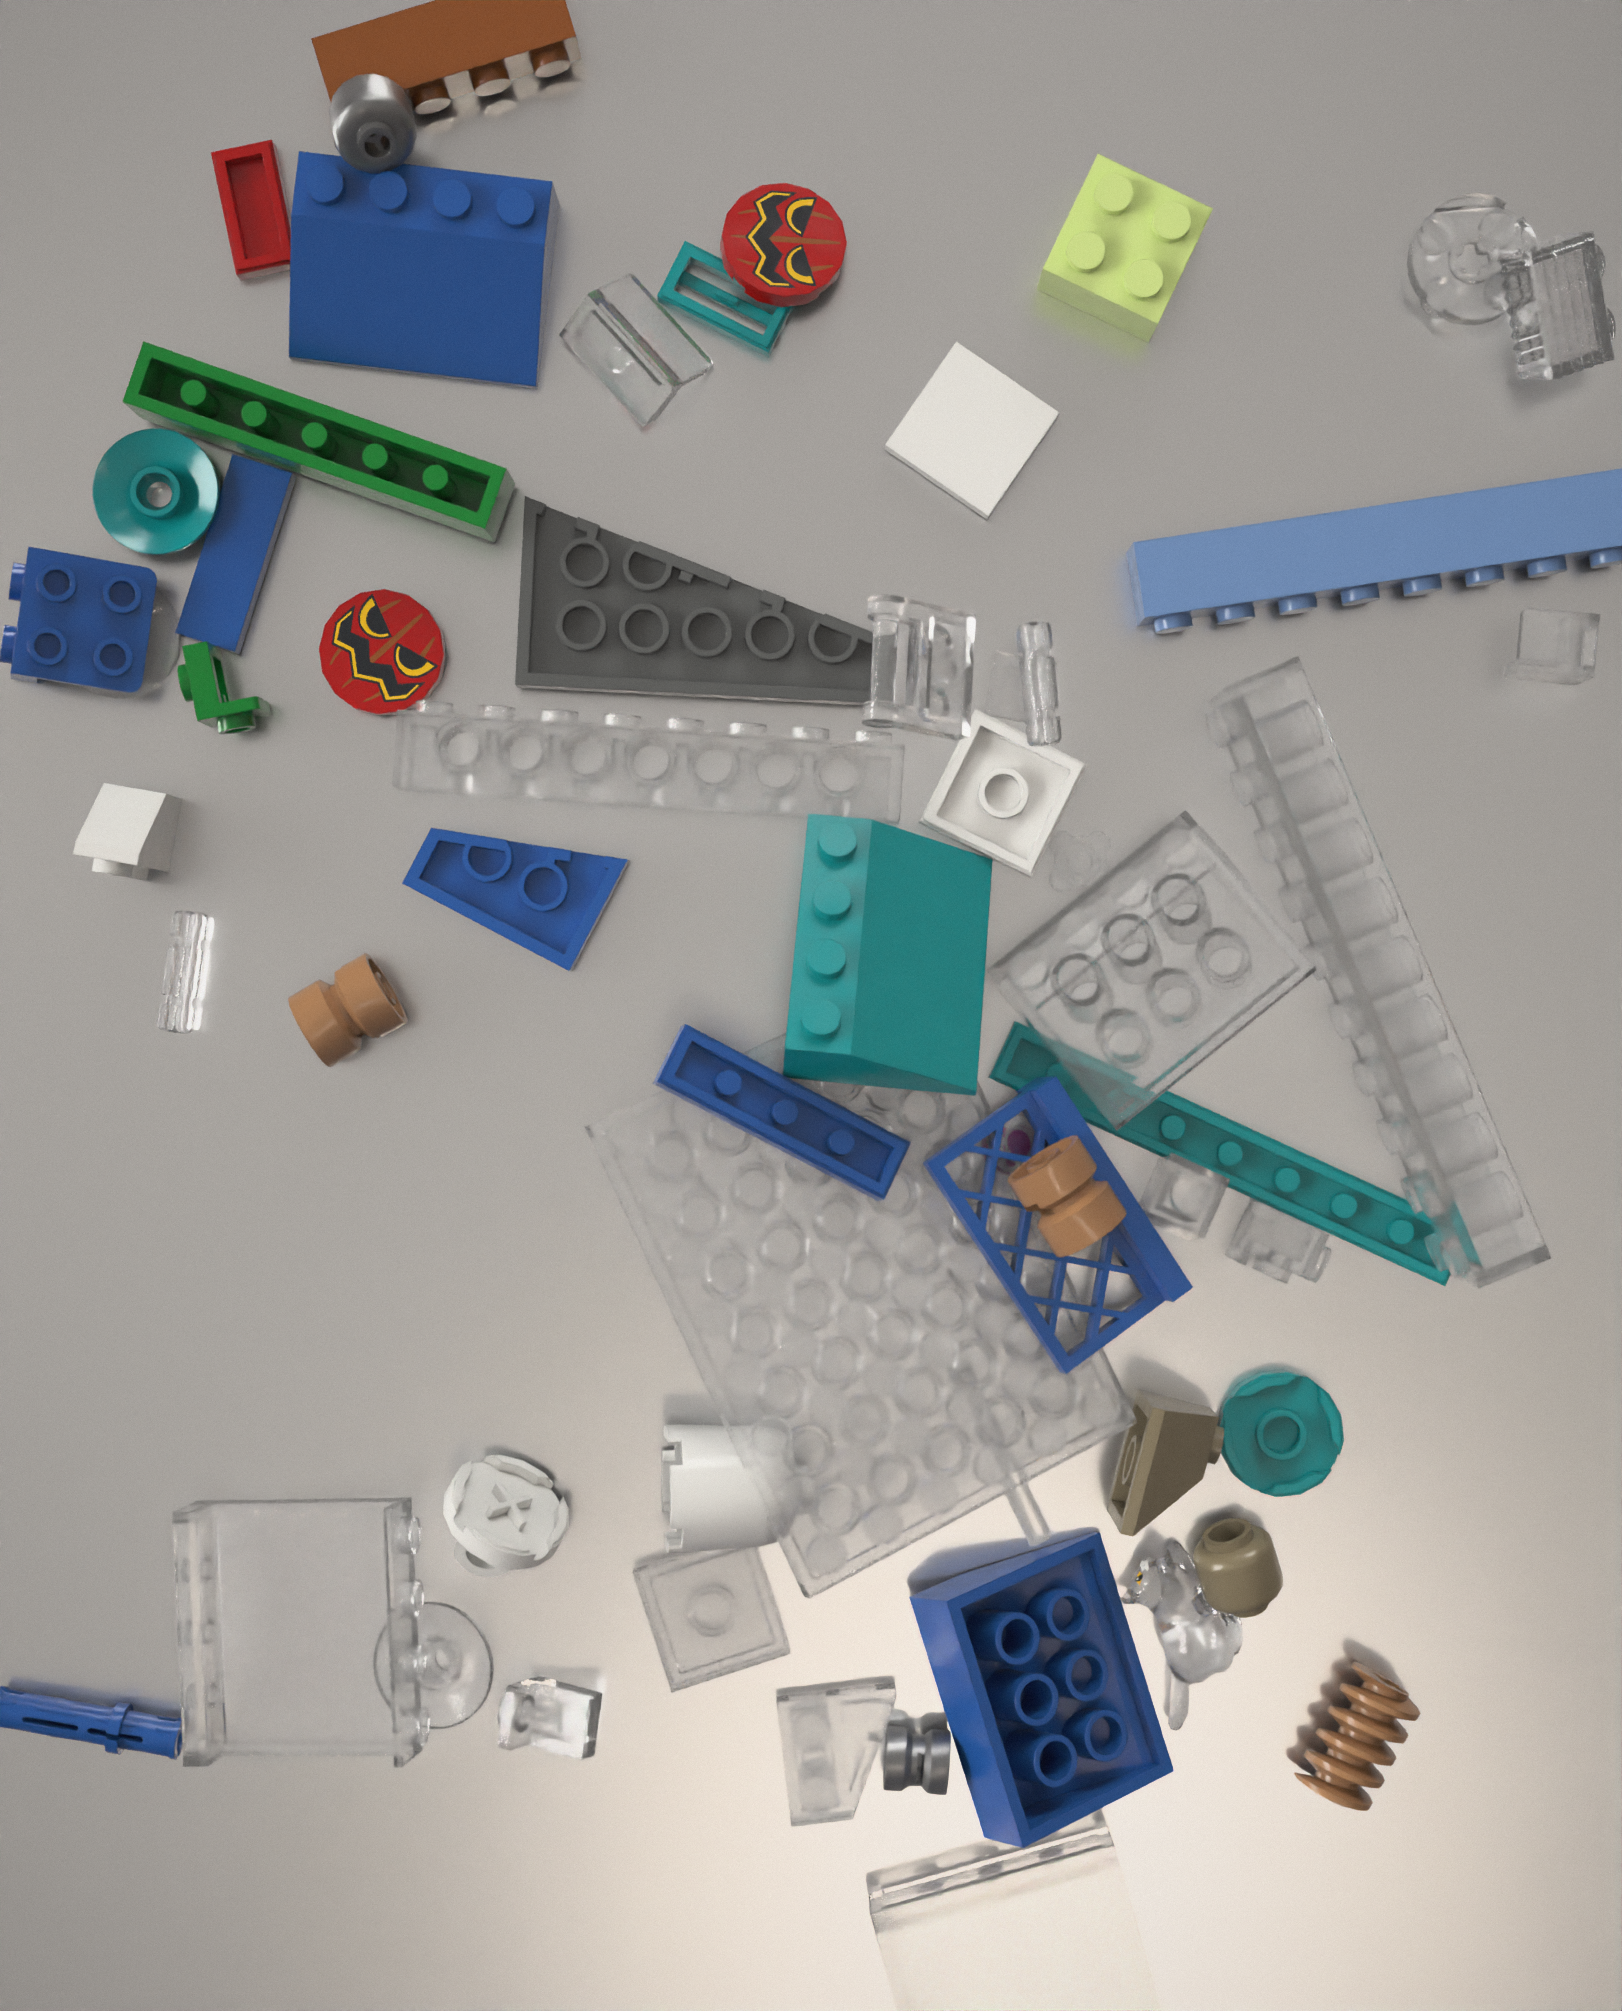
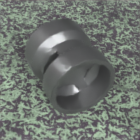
M888 1725L884 1750L883 1790L902 1792L908 1786L922 1787L927 1794L946 1795L951 1757L950 1730L931 1729L925 1735L912 1734L907 1727ZM918 1754L922 1755L921 1767L918 1766Z

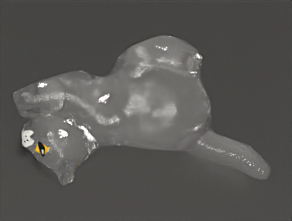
M1173 1541L1166 1547L1165 1556L1157 1560L1148 1557L1141 1561L1138 1570L1132 1577L1131 1585L1120 1599L1123 1604H1141L1150 1610L1157 1619L1161 1631L1165 1659L1171 1671L1168 1726L1171 1730L1177 1731L1182 1728L1189 1714L1190 1685L1204 1682L1214 1673H1226L1231 1668L1234 1655L1238 1654L1241 1649L1244 1633L1239 1617L1217 1611L1204 1600L1194 1561L1180 1543Z

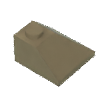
M1137 1389L1106 1509L1120 1534L1131 1537L1135 1536L1203 1479L1207 1463L1214 1465L1217 1463L1223 1445L1224 1428L1217 1426L1219 1416L1211 1408Z

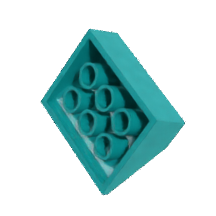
M808 813L785 1040L784 1076L791 1079L976 1096L993 859L872 819Z

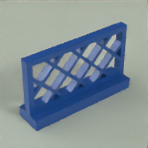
M1036 1077L1017 1090V1096L922 1162V1164L1059 1372L1067 1374L1164 1301H1176L1191 1290L1193 1286L1057 1077ZM1020 1112H1023L1034 1129L1030 1156L1000 1151L1004 1124ZM990 1134L988 1148L974 1146ZM1078 1135L1097 1165V1170L1093 1176L1094 1180L1108 1181L1127 1213L1124 1219L1112 1231L1102 1237L1098 1261L1071 1256L1061 1258L1056 1257L1054 1253L1026 1248L1033 1211L1027 1212L1019 1200L992 1195L998 1158L1024 1163L1043 1150L1044 1146L1046 1148L1063 1138ZM964 1152L985 1155L986 1160L980 1193L959 1189L945 1166ZM965 1198L978 1200L976 1214ZM990 1202L1021 1208L1014 1246L994 1242L986 1231ZM1000 1250L1013 1253L1010 1266ZM1113 1252L1122 1266L1111 1264ZM1025 1255L1055 1260L1048 1298L1029 1295L1021 1284L1020 1279ZM1067 1263L1097 1268L1090 1306L1061 1301ZM1109 1271L1128 1274L1142 1295L1141 1298L1122 1312L1103 1308ZM1034 1303L1047 1305L1045 1319ZM1059 1307L1089 1313L1084 1340L1067 1352L1055 1336ZM1101 1315L1114 1317L1100 1327Z

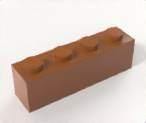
M434 0L311 38L330 102L342 83L356 75L373 73L388 77L401 86L411 102L412 111H415L417 114L438 112L449 106L451 103L450 99L475 92L479 96L499 93L510 86L511 80L534 73L537 77L554 76L567 70L571 62L582 59L565 0Z

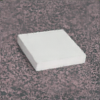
M956 341L885 444V450L987 520L1052 427L1060 412Z
M975 709L919 823L1031 878L1087 764Z

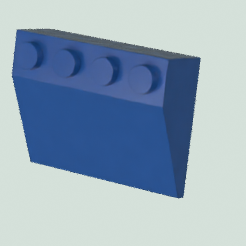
M299 151L291 212L288 357L291 360L538 389L560 207L553 182L411 164H402L391 171L372 174L355 169L345 162L341 156Z
M1100 1532L1088 1533L960 1574L909 1597L984 1838L1024 1848L1174 1772Z

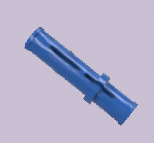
M6 1686L0 1687V1727L104 1745L107 1753L118 1755L123 1753L124 1749L166 1756L176 1760L181 1754L187 1730L186 1718H173L134 1711L131 1703L117 1702L114 1707L63 1697L14 1690Z

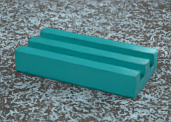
M684 241L657 295L658 302L769 358L775 347L774 344L778 336L781 335L786 325V320L795 306H777L772 315L686 272L689 263H692L745 290V287L740 285L735 278L732 281L724 269L721 258ZM680 285L766 328L764 334L762 335L676 292L677 286Z

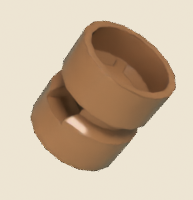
M367 953L362 954L335 971L334 985L319 979L288 998L290 1009L300 1030L317 1056L328 1067H332L360 1051L362 1035L365 1034L371 1038L384 1037L407 1024L408 1021L391 984L377 963Z
M1078 1135L1063 1138L1036 1153L1014 1170L1007 1181L1027 1212L1039 1211L1041 1217L1037 1223V1228L1056 1257L1061 1258L1072 1255L1098 1241L1112 1231L1127 1214L1126 1209L1108 1181L1094 1180L1093 1176L1097 1170V1165Z

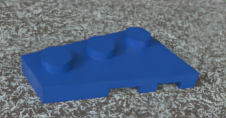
M431 828L402 884L572 972L629 860Z

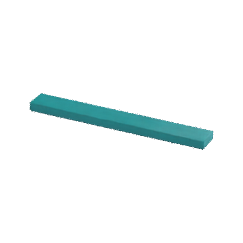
M1016 1021L1013 1022L988 1077L1017 1091L1036 1077L1056 1076L1086 1123L1443 1286H1446L1471 1229Z

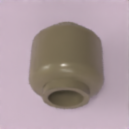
M1230 1518L1212 1524L1204 1531L1202 1539H1200L1193 1551L1194 1567L1204 1598L1217 1611L1233 1614L1239 1618L1254 1617L1267 1609L1269 1603L1278 1596L1283 1587V1574L1270 1534L1262 1527L1253 1525L1245 1519Z

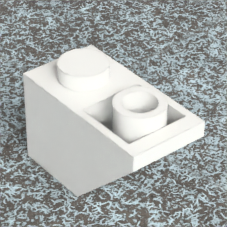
M104 783L75 841L73 854L93 858L92 871L147 881L149 869L169 872L181 799L164 793Z

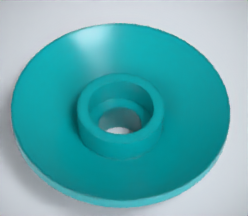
M151 428L130 433L118 440L107 450L100 460L94 475L92 496L98 519L105 530L117 542L138 553L168 555L191 546L209 529L218 509L220 488L214 465L200 446L178 432ZM161 486L170 487L172 492L170 502L162 507L154 506L152 502L153 492Z

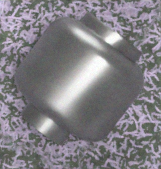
M373 73L356 75L342 83L333 95L329 116L334 144L343 160L357 170L372 174L391 171L402 165L411 155L417 138L411 102L402 87L388 77Z

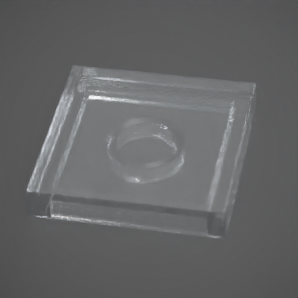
M758 1547L684 1552L633 1570V1576L671 1693L791 1654V1647Z

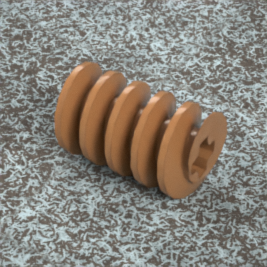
M1353 1662L1351 1667L1364 1683L1361 1687L1341 1684L1340 1691L1352 1703L1350 1709L1335 1706L1329 1707L1328 1713L1336 1720L1340 1728L1338 1731L1317 1729L1315 1734L1328 1747L1326 1754L1306 1750L1303 1756L1317 1771L1314 1776L1294 1772V1775L1316 1794L1337 1805L1358 1811H1368L1373 1801L1362 1786L1379 1789L1385 1781L1382 1773L1374 1764L1392 1766L1397 1759L1394 1751L1385 1741L1403 1744L1409 1736L1397 1718L1416 1721L1421 1713L1408 1697L1409 1693L1378 1672Z

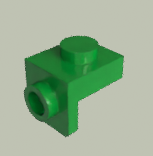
M207 641L182 646L185 664L178 665V680L185 701H193L198 722L211 728L218 727L219 734L226 735L255 729L256 718L271 715L269 702L258 696L231 701L221 649Z

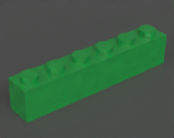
M143 341L122 401L141 419L492 542L496 540L515 486V482L507 468Z

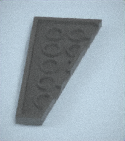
M525 496L515 685L518 688L892 707L896 641L828 614L823 615L787 601L782 596L746 585L732 579L731 576L647 543L626 538L603 529L598 524L580 517L575 518Z

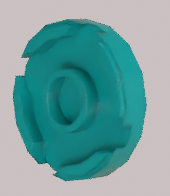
M1284 1369L1258 1372L1238 1383L1223 1401L1217 1426L1224 1428V1440L1220 1454L1230 1472L1251 1489L1274 1497L1301 1495L1321 1484L1332 1471L1330 1468L1335 1464L1337 1456H1340L1344 1443L1342 1416L1330 1394L1309 1377Z

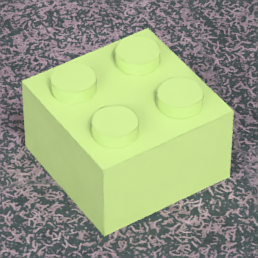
M1097 154L1042 269L1037 290L1149 343L1213 208Z

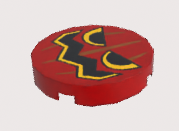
M789 183L761 185L740 196L726 215L720 242L724 269L732 281L735 278L740 285L745 287L744 293L756 301L778 307L806 305L817 299L820 292L826 290L830 284L832 286L840 275L847 246L843 222L831 204L809 188Z
M381 589L359 593L338 606L324 625L319 654L322 673L338 697L358 711L382 716L407 713L428 700L442 680L445 668L446 647L444 634L427 608L409 595Z

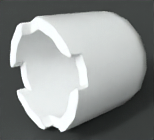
M664 1426L663 1433L664 1439L667 1440V1445H675L674 1450H662L661 1461L662 1512H670V1529H676V1532H665L664 1534L666 1553L760 1547L773 1544L786 1535L793 1522L795 1505L807 1503L808 1482L806 1467L794 1466L790 1446L781 1434L771 1428L761 1426Z

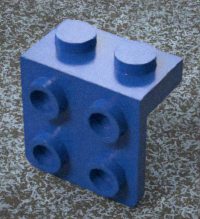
M28 546L26 564L13 563L8 600L20 602L17 626L4 625L0 662L11 664V679L37 683V679L123 693L138 691L143 682L157 584L155 573L147 567Z

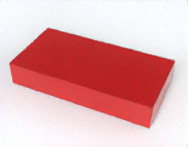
M273 140L211 152L237 277L242 281L290 271L291 215L277 147Z

